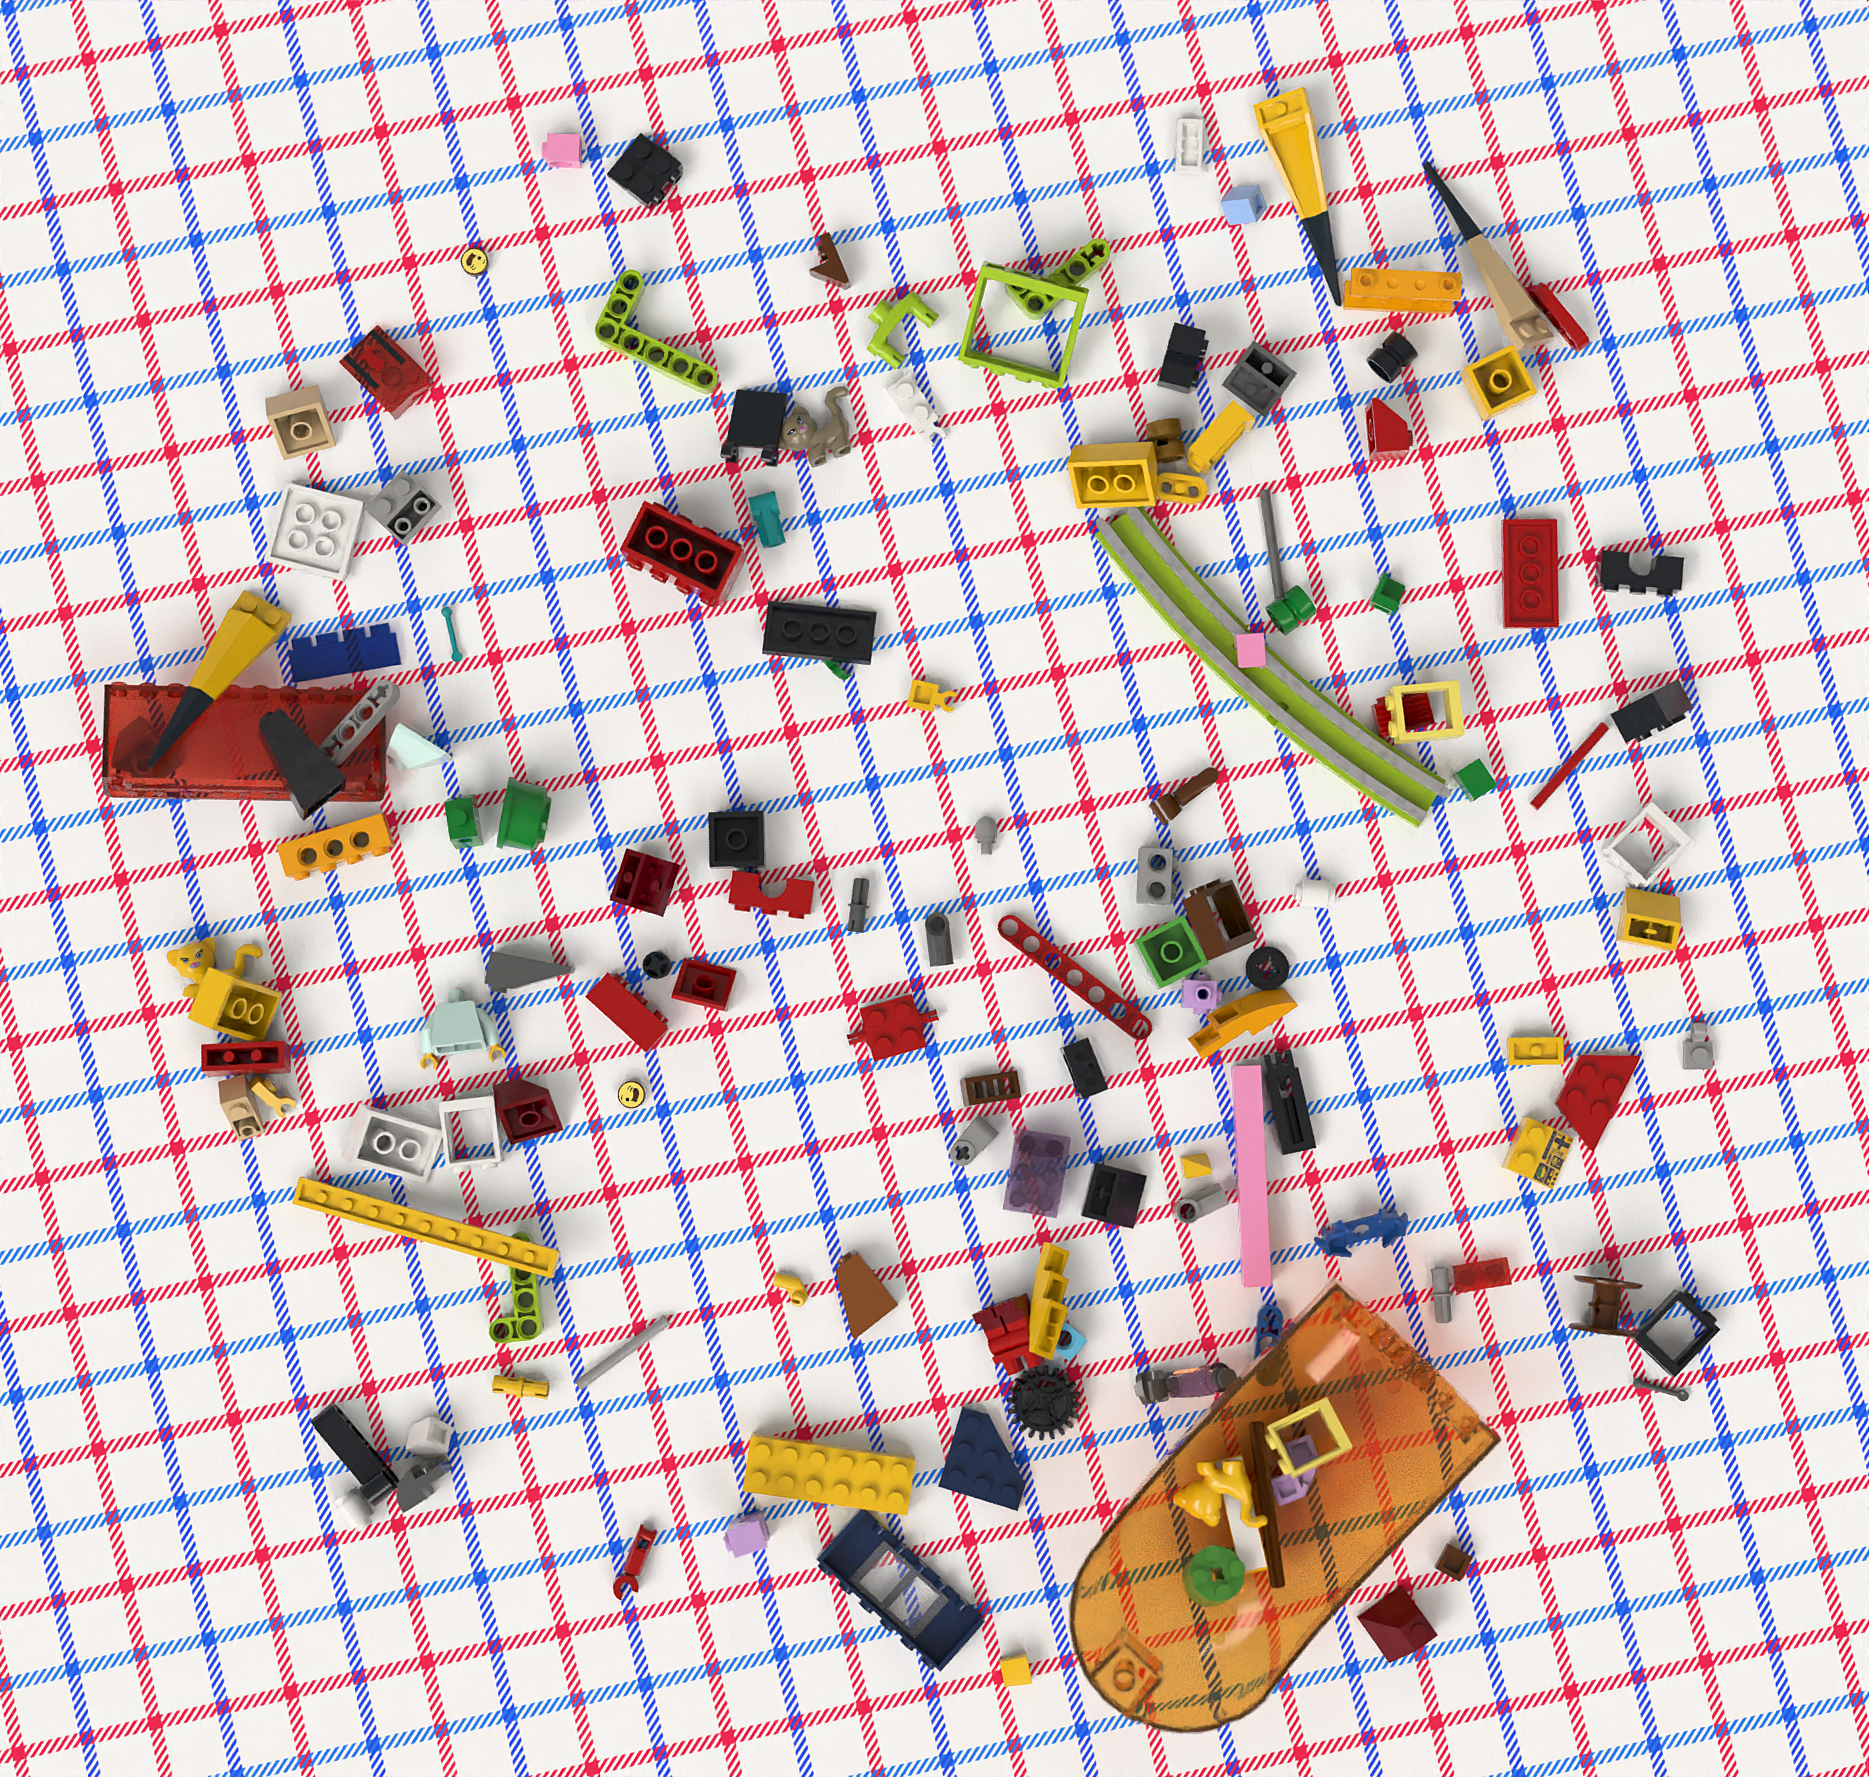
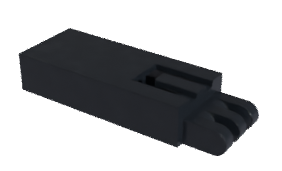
M1285 1050L1286 1062H1282L1280 1052L1274 1053L1276 1064H1271L1269 1054L1263 1055L1267 1074L1263 1076L1281 1155L1317 1148L1299 1068L1294 1066L1291 1050ZM1289 1078L1293 1096L1281 1098L1280 1090H1288L1285 1079Z

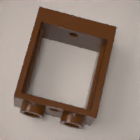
M1220 878L1190 890L1191 896L1181 900L1207 961L1258 940L1232 879L1224 883L1221 882ZM1209 896L1212 897L1230 940L1225 941L1207 897Z

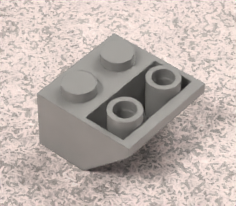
M402 469L368 504L365 510L399 542L406 546L442 506Z

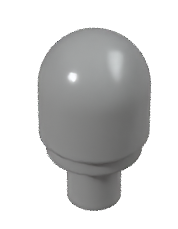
M987 816L980 818L975 825V838L977 843H981V855H992V843H995L997 839V824L993 818Z

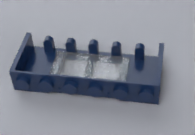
M858 1509L817 1555L816 1560L820 1562L817 1566L827 1576L830 1577L833 1574L840 1580L838 1585L848 1595L854 1593L861 1599L859 1601L860 1606L869 1614L874 1611L882 1618L879 1621L880 1624L891 1633L895 1630L902 1637L900 1639L901 1643L910 1651L916 1649L922 1655L921 1661L931 1670L936 1667L941 1672L985 1623V1617L865 1509Z

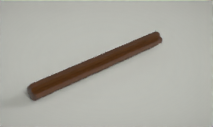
M1254 1421L1249 1423V1432L1260 1514L1267 1517L1268 1520L1267 1525L1263 1526L1262 1529L1271 1588L1285 1587V1578L1266 1438L1264 1436V1423L1262 1421Z

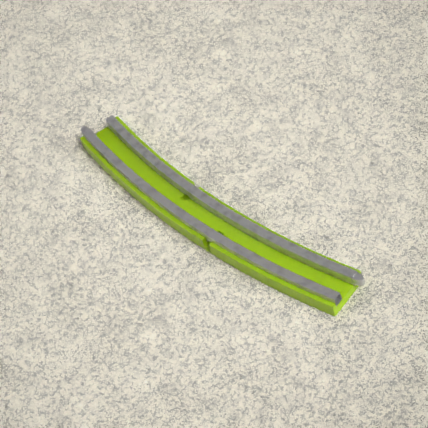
M1142 506L1129 508L1111 524H1108L1102 518H1097L1096 526L1099 532L1094 537L1144 600L1218 678L1296 746L1351 787L1415 828H1418L1423 822L1427 811L1437 795L1445 798L1451 796V791L1444 786L1445 779L1420 765L1355 720L1306 681L1266 644L1265 668H1239L1237 649L1234 648V637L1240 634H1251L1247 629L1248 627L1191 568Z

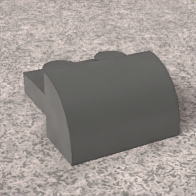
M1253 340L1222 383V386L1263 417H1266L1294 380L1297 372Z
M437 1458L422 1469L417 1464L403 1475L398 1483L396 1492L397 1502L403 1513L435 1493L430 1483L442 1477L453 1468L448 1459L440 1462Z

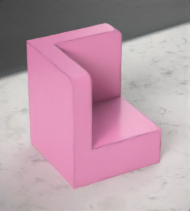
M1264 633L1236 635L1234 637V648L1237 649L1238 667L1265 668Z

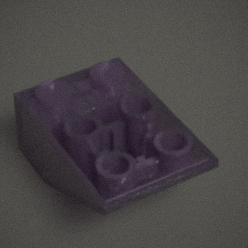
M1015 1128L1002 1210L1057 1218L1071 1137Z

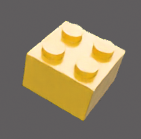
M1513 344L1464 367L1460 373L1483 422L1531 400L1538 393Z

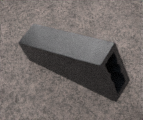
M281 708L275 712L270 711L260 719L259 737L299 817L304 821L346 788V776Z

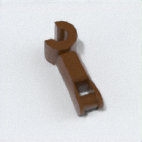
M1212 767L1206 768L1173 792V796L1171 793H1167L1153 801L1149 805L1150 809L1162 825L1165 826L1182 811L1180 805L1182 807L1218 780V771Z

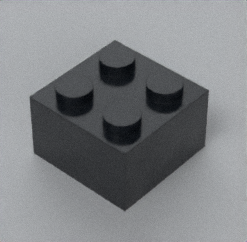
M764 811L708 812L709 867L711 869L766 868Z

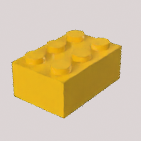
M208 967L187 1019L225 1034L252 1042H262L266 1037L283 993L260 983Z

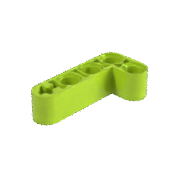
M1100 238L1091 240L1047 278L1081 286L1107 264L1110 255L1109 244ZM1093 250L1096 252L1103 251L1102 258L1097 255L1091 259ZM1077 265L1083 268L1084 273L1081 276H1074L1069 269ZM1006 284L1008 296L1024 315L1031 320L1043 318L1065 300L1025 288L1015 290L1010 284ZM1032 300H1038L1042 303L1043 307L1039 311H1034L1029 308L1028 303Z
M521 1231L512 1235V1237H521L522 1240L535 1243L531 1234ZM509 1266L514 1316L501 1317L491 1323L488 1333L494 1342L503 1344L535 1339L542 1333L544 1322L538 1274L531 1273L528 1279H521L517 1274V1268ZM523 1292H529L533 1295L534 1303L532 1306L526 1307L522 1305L520 1296ZM525 1320H533L536 1323L537 1330L534 1334H528L524 1331L523 1323ZM498 1323H505L509 1327L507 1337H500L496 1333Z

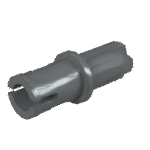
M855 878L853 881L851 904L848 903L850 913L847 931L864 933L866 909L870 907L867 906L870 884L868 879Z

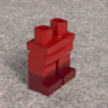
M1027 1292L972 1314L976 1325L981 1324L988 1339L989 1350L994 1355L992 1357L994 1364L1002 1363L1008 1376L1025 1369L1020 1357L1022 1355L1028 1368H1033L1046 1362L1044 1357L1029 1351L1031 1302Z

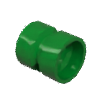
M1298 585L1284 593V600L1276 599L1265 607L1272 622L1285 636L1298 627L1299 620L1305 622L1317 613L1308 595Z

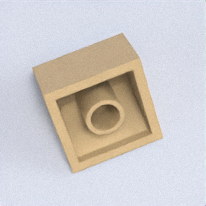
M318 384L265 398L266 415L283 460L336 446L327 408Z

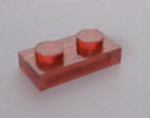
M1507 1257L1451 1265L1456 1293L1512 1285Z

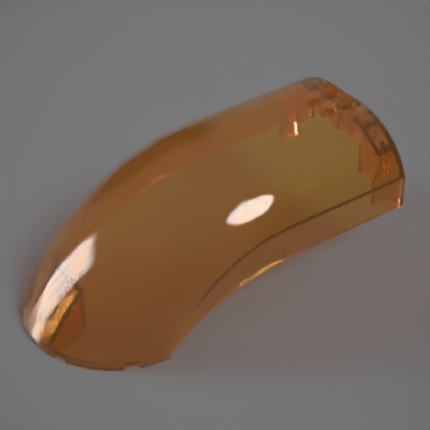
M1334 1277L1172 1446L1127 1500L1087 1554L1076 1575L1069 1604V1630L1074 1654H1076L1084 1676L1101 1698L1120 1714L1133 1722H1140L1155 1730L1178 1734L1203 1733L1221 1729V1726L1236 1720L1238 1722L1267 1701L1268 1696L1290 1667L1344 1603L1502 1441L1498 1432L1388 1322L1349 1287ZM1327 1397L1352 1445V1450L1319 1466L1305 1497L1279 1507L1273 1493L1285 1587L1271 1588L1268 1570L1246 1574L1240 1592L1222 1605L1203 1607L1196 1604L1188 1597L1185 1591L1184 1580H1182L1183 1569L1187 1561L1199 1551L1211 1545L1228 1548L1235 1554L1236 1552L1223 1495L1222 1505L1219 1510L1221 1517L1215 1527L1209 1526L1203 1519H1198L1189 1514L1184 1508L1173 1503V1496L1180 1489H1185L1191 1481L1204 1479L1205 1476L1200 1475L1197 1471L1198 1461H1215L1242 1455L1246 1475L1252 1486L1251 1497L1256 1517L1260 1516L1249 1423L1262 1421L1266 1435L1268 1434L1267 1426ZM1319 1412L1277 1432L1283 1445L1310 1434L1319 1457L1337 1448ZM1266 1441L1272 1479L1283 1475L1277 1462L1281 1457L1276 1449H1270ZM1260 1527L1259 1532L1266 1558L1263 1529ZM1211 1572L1213 1574L1211 1579L1216 1581L1215 1574Z

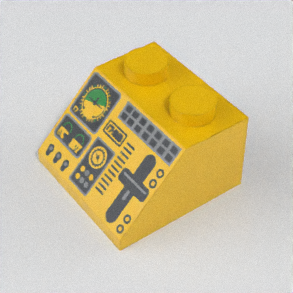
M1522 1117L1501 1167L1553 1189L1574 1139L1529 1117Z

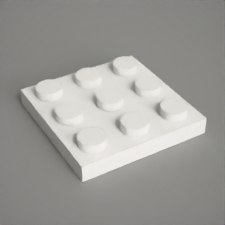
M285 482L264 561L345 582L366 503Z

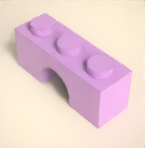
M763 1510L731 1520L726 1529L725 1536H723L728 1552L733 1551L734 1558L767 1548V1541L771 1537Z

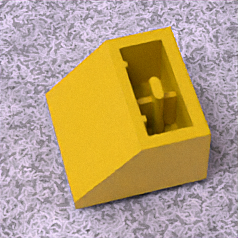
M1625 887L1615 941L1665 951L1676 950L1681 926L1680 897Z

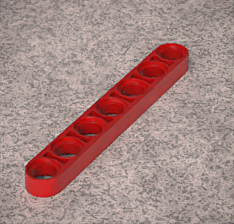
M1007 915L1000 919L997 930L1003 939L1133 1039L1143 1040L1150 1036L1152 1032L1151 1021L1018 917ZM1013 920L1017 923L1018 930L1014 935H1006L1002 931L1004 921ZM1029 936H1034L1039 941V948L1034 952L1027 951L1023 945L1024 940ZM1056 953L1060 956L1061 964L1058 968L1051 969L1046 965L1045 958L1048 954ZM1078 970L1081 972L1083 978L1079 985L1069 984L1067 981L1069 971ZM1094 986H1098L1104 991V998L1100 1002H1093L1088 996L1089 990ZM1115 1003L1124 1005L1126 1009V1014L1121 1019L1113 1018L1110 1013V1008ZM1136 1020H1143L1147 1024V1032L1142 1036H1137L1132 1031V1025Z

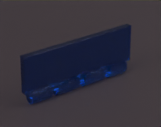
M389 623L369 626L370 637H367L365 627L343 630L344 641L341 642L338 631L316 635L317 646H313L311 636L291 639L293 650H289L288 655L293 683L402 665L396 632L391 633Z

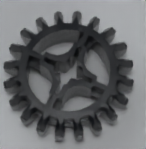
M1044 1365L1043 1373H1039L1037 1366L1033 1367L1035 1375L1032 1376L1029 1375L1027 1370H1024L1022 1373L1026 1378L1025 1381L1018 1377L1014 1379L1019 1388L1009 1387V1391L1016 1394V1396L1007 1397V1403L1015 1404V1407L1007 1409L1008 1414H1018L1011 1421L1013 1424H1017L1020 1421L1023 1422L1019 1427L1021 1433L1029 1427V1438H1033L1035 1431H1039V1440H1044V1432H1049L1050 1439L1053 1440L1055 1439L1053 1430L1058 1429L1059 1433L1064 1435L1065 1431L1062 1425L1065 1423L1069 1428H1072L1074 1425L1068 1418L1078 1419L1079 1414L1072 1411V1408H1081L1080 1402L1073 1401V1398L1080 1396V1392H1070L1076 1386L1075 1381H1071L1068 1384L1065 1383L1069 1377L1068 1373H1064L1061 1378L1057 1377L1060 1370L1058 1367L1054 1368L1052 1374H1048V1365ZM1048 1380L1058 1384L1060 1388L1045 1392L1040 1389L1036 1382ZM1029 1386L1034 1394V1400L1028 1408L1022 1411L1021 1398ZM1036 1391L1041 1396H1044L1045 1399L1047 1396L1051 1398L1048 1404L1052 1414H1049L1047 1409H1043V1407L1040 1409L1036 1406L1039 1404V1397ZM1066 1394V1409L1063 1415L1058 1418L1054 1411V1404L1061 1396ZM1043 1413L1049 1418L1051 1424L1040 1425L1033 1423L1027 1418L1031 1415Z

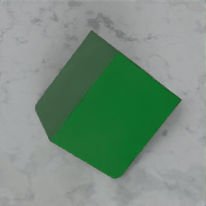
M1384 572L1380 576L1367 605L1393 616L1398 609L1405 586L1388 578L1389 574Z
M1480 758L1452 775L1470 802L1475 801L1496 787L1494 779Z

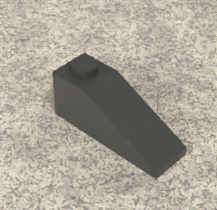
M491 951L484 984L491 985V991L507 993V988L518 989L574 973V968Z

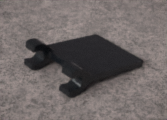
M737 389L727 439L721 448L720 457L726 458V463L737 464L739 457L738 447L763 449L761 461L766 462V466L777 467L779 462L778 446L789 395L786 393Z

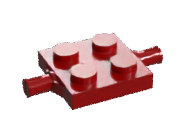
M911 993L859 1008L863 1021L862 1031L846 1035L850 1046L865 1041L871 1049L875 1062L927 1047L923 1035V1024L939 1021L936 1009L920 1014L915 1007Z

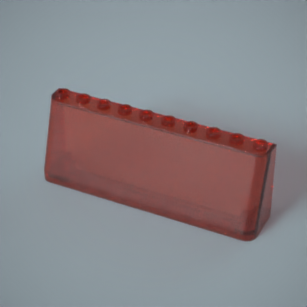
M124 682L104 684L103 793L112 798L291 801L259 737L260 719L270 711L275 712L281 708L319 748L371 688L352 690L347 687H340L336 690H324V688L317 686L308 689H296L293 686L268 688L264 685L241 688L238 685L231 684L195 720L152 768H148V761L188 686L180 683L158 686L149 682L141 683L140 685H128ZM371 706L365 709L363 714L364 720L371 717L373 713ZM386 715L346 760L339 766H336L346 776V788L328 802L372 803L384 799L386 785ZM353 726L347 729L345 734L346 740L354 736L355 729ZM333 749L330 751V753L332 754L331 758L334 756L332 752Z

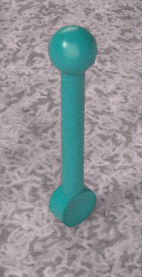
M445 606L442 608L441 614L446 619L453 653L451 658L454 662H460L463 656L458 651L450 617L452 610L450 607Z

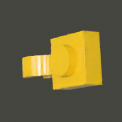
M256 1075L249 1082L251 1090L266 1104L273 1107L279 1117H286L285 1112L281 1110L283 1104L288 1103L291 1107H296L292 1097L277 1095L275 1091L278 1088L268 1078L262 1080Z

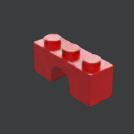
M740 871L732 872L728 903L734 905V910L750 912L751 907L761 909V914L777 916L778 911L789 912L788 917L795 919H804L805 915H811L815 888L814 881L787 878L785 891L778 897L770 898L763 895L760 890V874Z

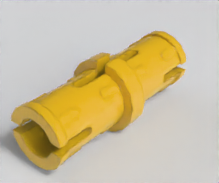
M495 1375L492 1383V1393L516 1395V1398L521 1399L525 1396L547 1400L550 1382L529 1380L524 1376L510 1378Z

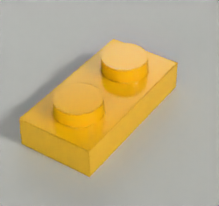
M1563 1037L1507 1038V1065H1564Z

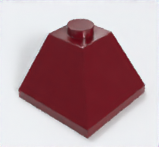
M520 1078L492 1085L495 1107L510 1145L563 1131V1125L549 1089Z
M1402 1585L1357 1616L1389 1663L1416 1652L1438 1636Z

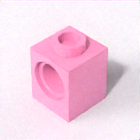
M547 133V142H542V158L546 159L549 167L581 168L582 139L580 134Z

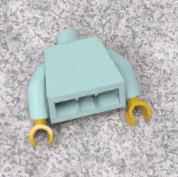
M454 989L449 991L448 1003L436 1005L434 1013L429 1016L421 1030L422 1052L425 1053V1056L421 1059L420 1066L423 1069H426L427 1058L433 1061V1069H436L439 1065V1058L437 1056L488 1050L487 1045L491 1047L489 1058L492 1062H494V1057L492 1056L494 1050H500L503 1059L506 1055L504 1048L498 1045L500 1038L495 1022L484 1009L477 1008L474 1001H465L463 990Z

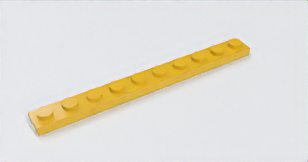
M299 1177L292 1204L548 1278H554L561 1250L306 1177Z

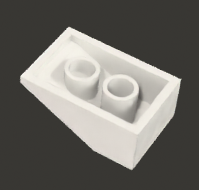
M359 1103L342 1156L355 1164L427 1183L442 1139V1130Z

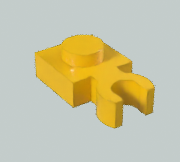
M913 679L907 707L934 712L935 705H937L943 711L951 713L954 708L946 706L944 701L947 697L956 698L957 694L953 691H946L942 694L938 693L939 685Z

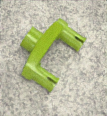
M914 291L903 298L894 308L882 299L868 317L879 327L871 339L867 350L874 356L878 355L893 367L894 370L899 367L906 356H903L887 342V337L906 313L914 315L927 328H930L939 317V314L921 301L922 298Z

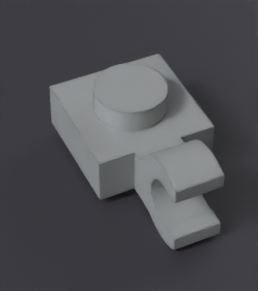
M1691 1022V1042H1683V1069H1713V1042L1704 1041L1706 1024Z

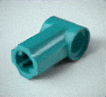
M775 491L748 497L754 521L757 522L763 548H772L786 543L779 518L780 510Z

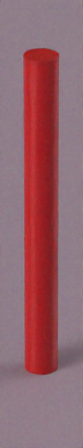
M1601 722L1530 802L1534 809H1540L1609 730L1607 725Z

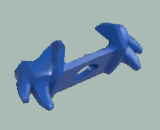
M1390 1208L1389 1213H1387L1386 1209H1379L1378 1214L1345 1223L1340 1219L1331 1224L1329 1231L1322 1227V1238L1314 1237V1241L1319 1248L1326 1252L1328 1257L1335 1255L1351 1258L1352 1253L1346 1249V1246L1349 1244L1380 1236L1383 1237L1382 1247L1386 1248L1400 1236H1405L1408 1215L1404 1212L1399 1217L1396 1210ZM1360 1225L1369 1226L1368 1230L1363 1234L1352 1233Z

